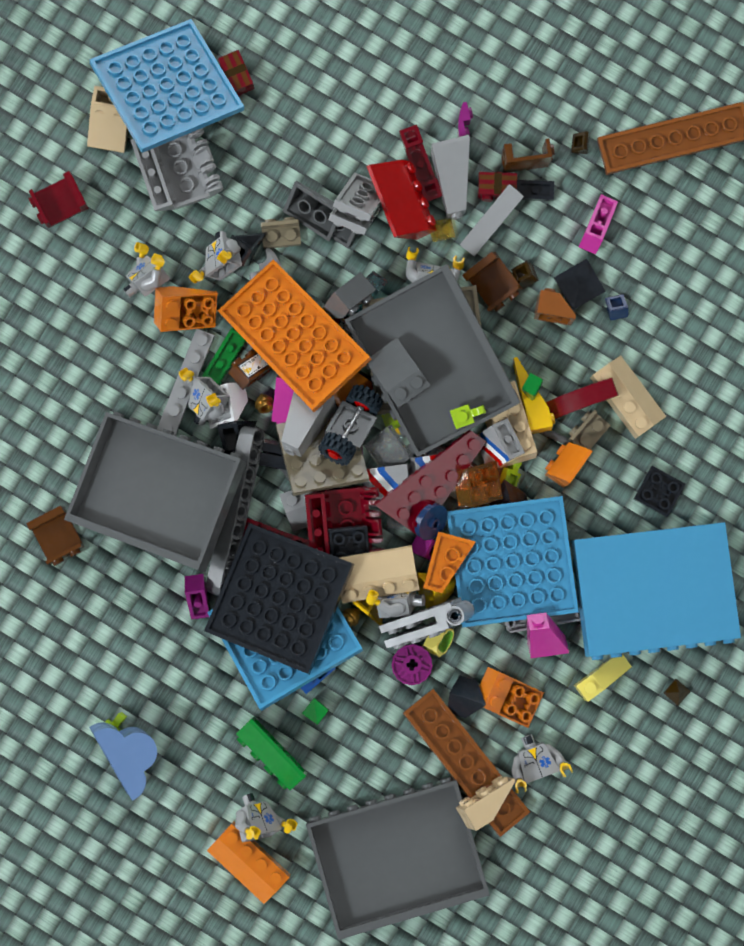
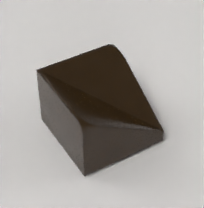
M527 260L511 269L513 276L522 289L539 281L533 265Z

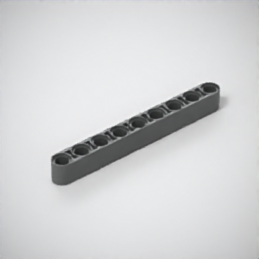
M244 426L239 432L235 453L241 455V459L247 462L212 554L206 581V591L210 594L219 596L243 539L265 437L264 431L260 428Z

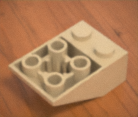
M94 86L87 147L125 153L129 130L104 87Z
M499 776L492 781L493 784L488 788L484 786L475 792L476 795L472 798L466 797L459 802L460 805L456 809L468 829L477 831L494 820L515 783L514 778Z

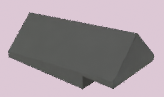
M298 181L294 182L282 212L290 217L299 219V223L327 241L334 239L346 248H349L358 236L351 229L336 226L328 220L330 213L335 208L333 207L334 202Z

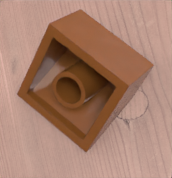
M551 288L541 290L536 301L534 320L571 326L576 315L562 295L556 293V290Z

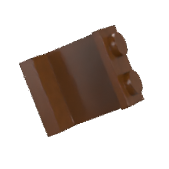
M547 138L542 147L541 155L514 158L512 143L504 144L501 153L503 172L548 167L550 161L553 160L552 156L555 155L554 145L550 144V139Z
M496 252L489 253L462 275L466 281H470L473 286L476 285L477 292L488 305L487 310L489 312L501 310L505 306L504 302L508 299L512 301L520 295L519 291L522 289Z
M61 505L26 523L29 530L33 531L45 554L47 565L53 564V566H57L64 562L63 558L69 555L74 557L81 553L80 549L84 548L73 523L64 520L67 512L64 506Z

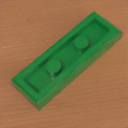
M232 327L202 377L212 378L219 386L232 366L231 364L235 361L246 343L243 337Z

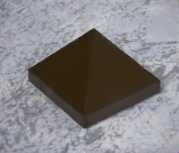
M675 679L663 693L679 706L691 691Z

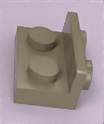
M286 217L283 221L267 219L261 223L262 233H266L263 239L264 249L301 246L299 219Z
M595 409L592 413L587 411L581 418L584 422L579 427L575 425L569 432L571 435L569 441L571 443L591 449L611 426L597 414Z

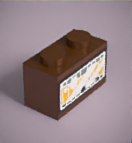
M251 349L245 355V358L241 359L239 357L231 364L233 367L228 373L244 390L267 375L272 368L254 349Z

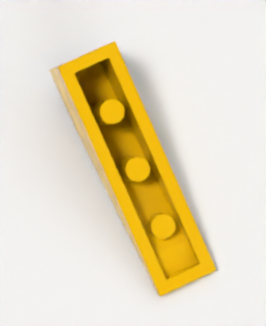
M514 357L513 367L531 433L537 434L551 431L553 424H555L554 414L550 413L549 407L539 392L532 401L522 391V387L529 375L518 357Z

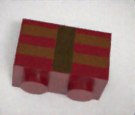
M239 50L218 58L221 69L238 96L255 89Z
M479 172L478 199H482L484 202H492L493 199H497L509 184L517 190V173Z

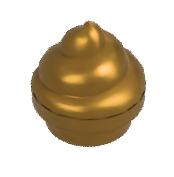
M261 393L255 402V407L260 413H269L273 410L274 400L272 397Z
M346 608L343 611V616L350 628L359 623V609Z

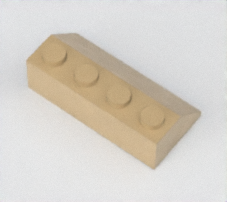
M622 356L611 361L590 377L593 383L613 378L619 396L611 398L607 402L635 439L666 417Z
M512 381L511 384L521 401L516 382ZM522 401L516 406L485 421L487 428H489L491 425L508 418L525 452L523 455L508 461L499 468L537 457V449Z
M412 545L340 557V559L355 564L341 597L342 603L365 600L369 590L377 591L378 597L419 590Z

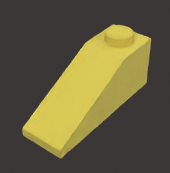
M623 654L622 657L610 658L574 686L583 699L589 702L632 666Z

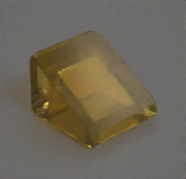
M451 219L435 220L437 231L431 233L433 242L455 237Z

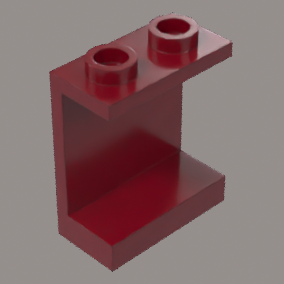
M70 171L63 173L64 179L35 193L32 189L29 190L31 197L28 199L33 208L37 207L39 213L36 215L40 223H45L48 228L89 209Z

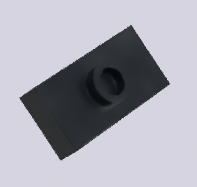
M517 180V191L524 196L521 200L554 201V181Z

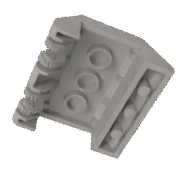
M203 128L141 153L134 139H131L154 211L176 210L209 199L224 189L222 182L218 181L220 179L218 174L211 175L210 177L207 176V174L216 169V165L213 163L214 159L210 147L207 145V139L195 141L204 133Z

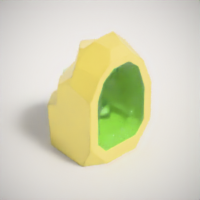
M450 627L436 637L429 638L428 636L422 647L429 653L441 657L447 652L453 641L454 630Z

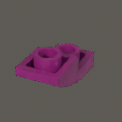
M463 102L460 110L458 137L465 135L470 137L469 129L465 126L470 125L473 112L472 108L468 107L467 102Z

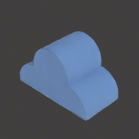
M105 722L90 726L91 732L126 793L132 801L135 800L145 789L146 776L144 771L153 765L157 757V747L154 740L138 727H128L118 731L115 726Z

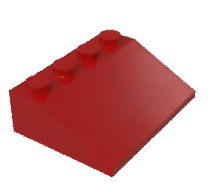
M396 160L367 166L394 238L418 240L437 231L435 227L436 221L429 212V203L422 194V185L417 180L415 167L410 161Z

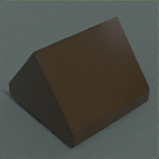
M588 131L573 134L572 153L588 154L590 137Z

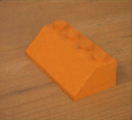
M234 821L207 850L263 904L282 887L291 875L256 841L252 840L242 843L240 832L235 828Z

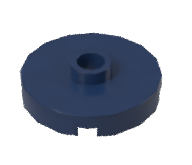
M439 503L425 506L416 518V535L424 540L435 538L438 532H441L446 525L448 516L446 508Z

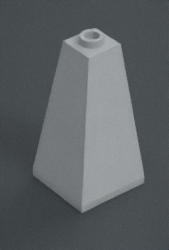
M469 135L432 143L430 155L436 178L440 185L446 217H452V220L462 218L466 213Z
M293 392L281 440L286 453L302 457L336 412L337 406L334 396L313 412Z

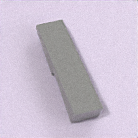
M509 184L460 243V246L475 256L524 196Z

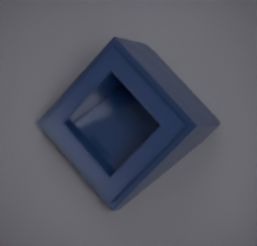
M624 294L605 298L610 320L628 317L629 308Z

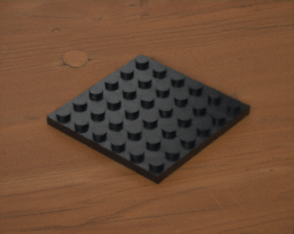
M249 523L204 631L310 675L355 564Z

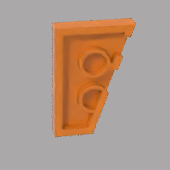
M438 532L423 589L443 593L476 541Z

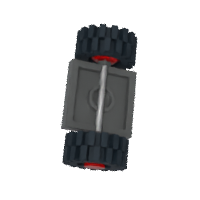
M354 385L346 398V402H341L325 430L324 438L318 446V450L321 451L322 455H325L326 459L329 458L335 464L339 465L340 463L341 466H347L356 450L360 451L377 420L375 416L383 405L382 397H379L380 395L375 393L373 389L371 391L367 386L364 388V385Z

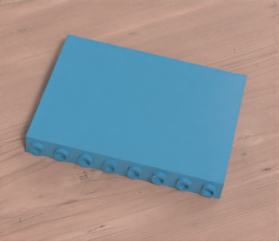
M725 522L570 541L585 657L599 660L603 659V655L609 654L611 658L622 657V653L629 652V655H639L641 650L655 653L660 652V648L667 647V651L679 650L681 645H686V648L698 647L697 643L712 646L716 645V641L723 640V644L735 643V639L741 638Z

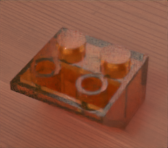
M497 461L487 462L463 470L456 485L458 506L476 507L503 498Z

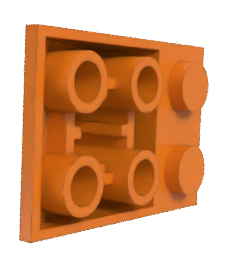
M177 286L155 288L154 323L160 332L213 328L216 324L217 291Z
M490 667L487 668L479 686L486 703L483 708L529 728L544 692Z

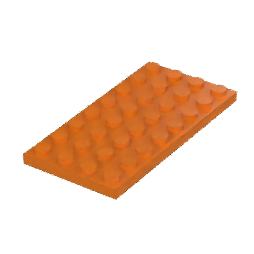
M274 259L218 310L224 319L313 412L318 410L372 360Z

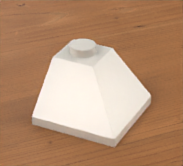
M237 382L220 385L230 398L224 407L225 413L216 420H208L210 429L217 428L218 424L238 420L248 402L246 389L242 390Z

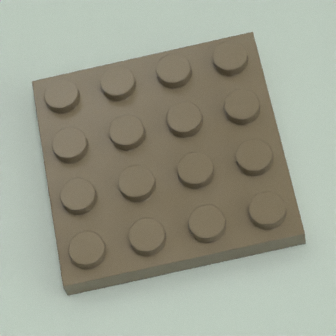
M333 416L302 457L292 456L284 451L281 440L286 422L276 424L293 496L369 481L361 449L360 451L356 450L347 466H341L340 463L339 465L335 464L334 461L331 462L329 458L326 459L325 455H322L321 451L318 450V446L325 436V430Z

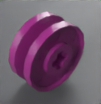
M414 644L405 645L398 649L391 663L392 672L395 677L403 684L416 685L425 681L431 674L433 666L431 656L427 650ZM410 659H413L414 663L417 662V667H414L413 671L409 670L410 667L406 666Z

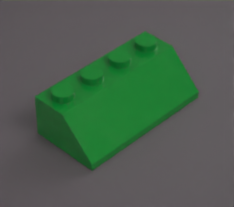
M255 717L251 718L236 733L238 742L243 747L247 745L252 750L250 754L257 761L261 760L265 764L263 768L271 776L275 774L279 779L277 781L284 790L286 788L289 790L293 789L306 777L308 772Z

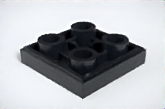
M651 466L633 500L667 518L685 483Z
M367 524L328 528L330 555L340 558L369 553Z

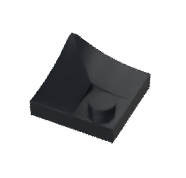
M587 259L553 278L572 310L606 292Z

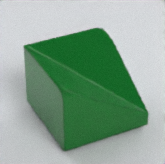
M530 373L525 381L522 391L532 401L538 394L543 384V379Z
M313 698L302 714L318 725L329 709L316 698Z

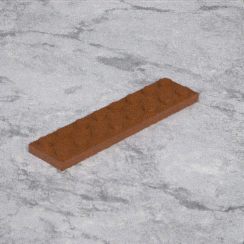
M744 102L598 137L597 142L606 175L743 142Z
M431 689L403 712V715L454 780H457V784L468 797L472 798L476 795L475 792L484 786L488 788L493 784L492 781L502 776L434 689ZM511 788L494 820L489 824L497 835L501 837L528 815L530 811Z

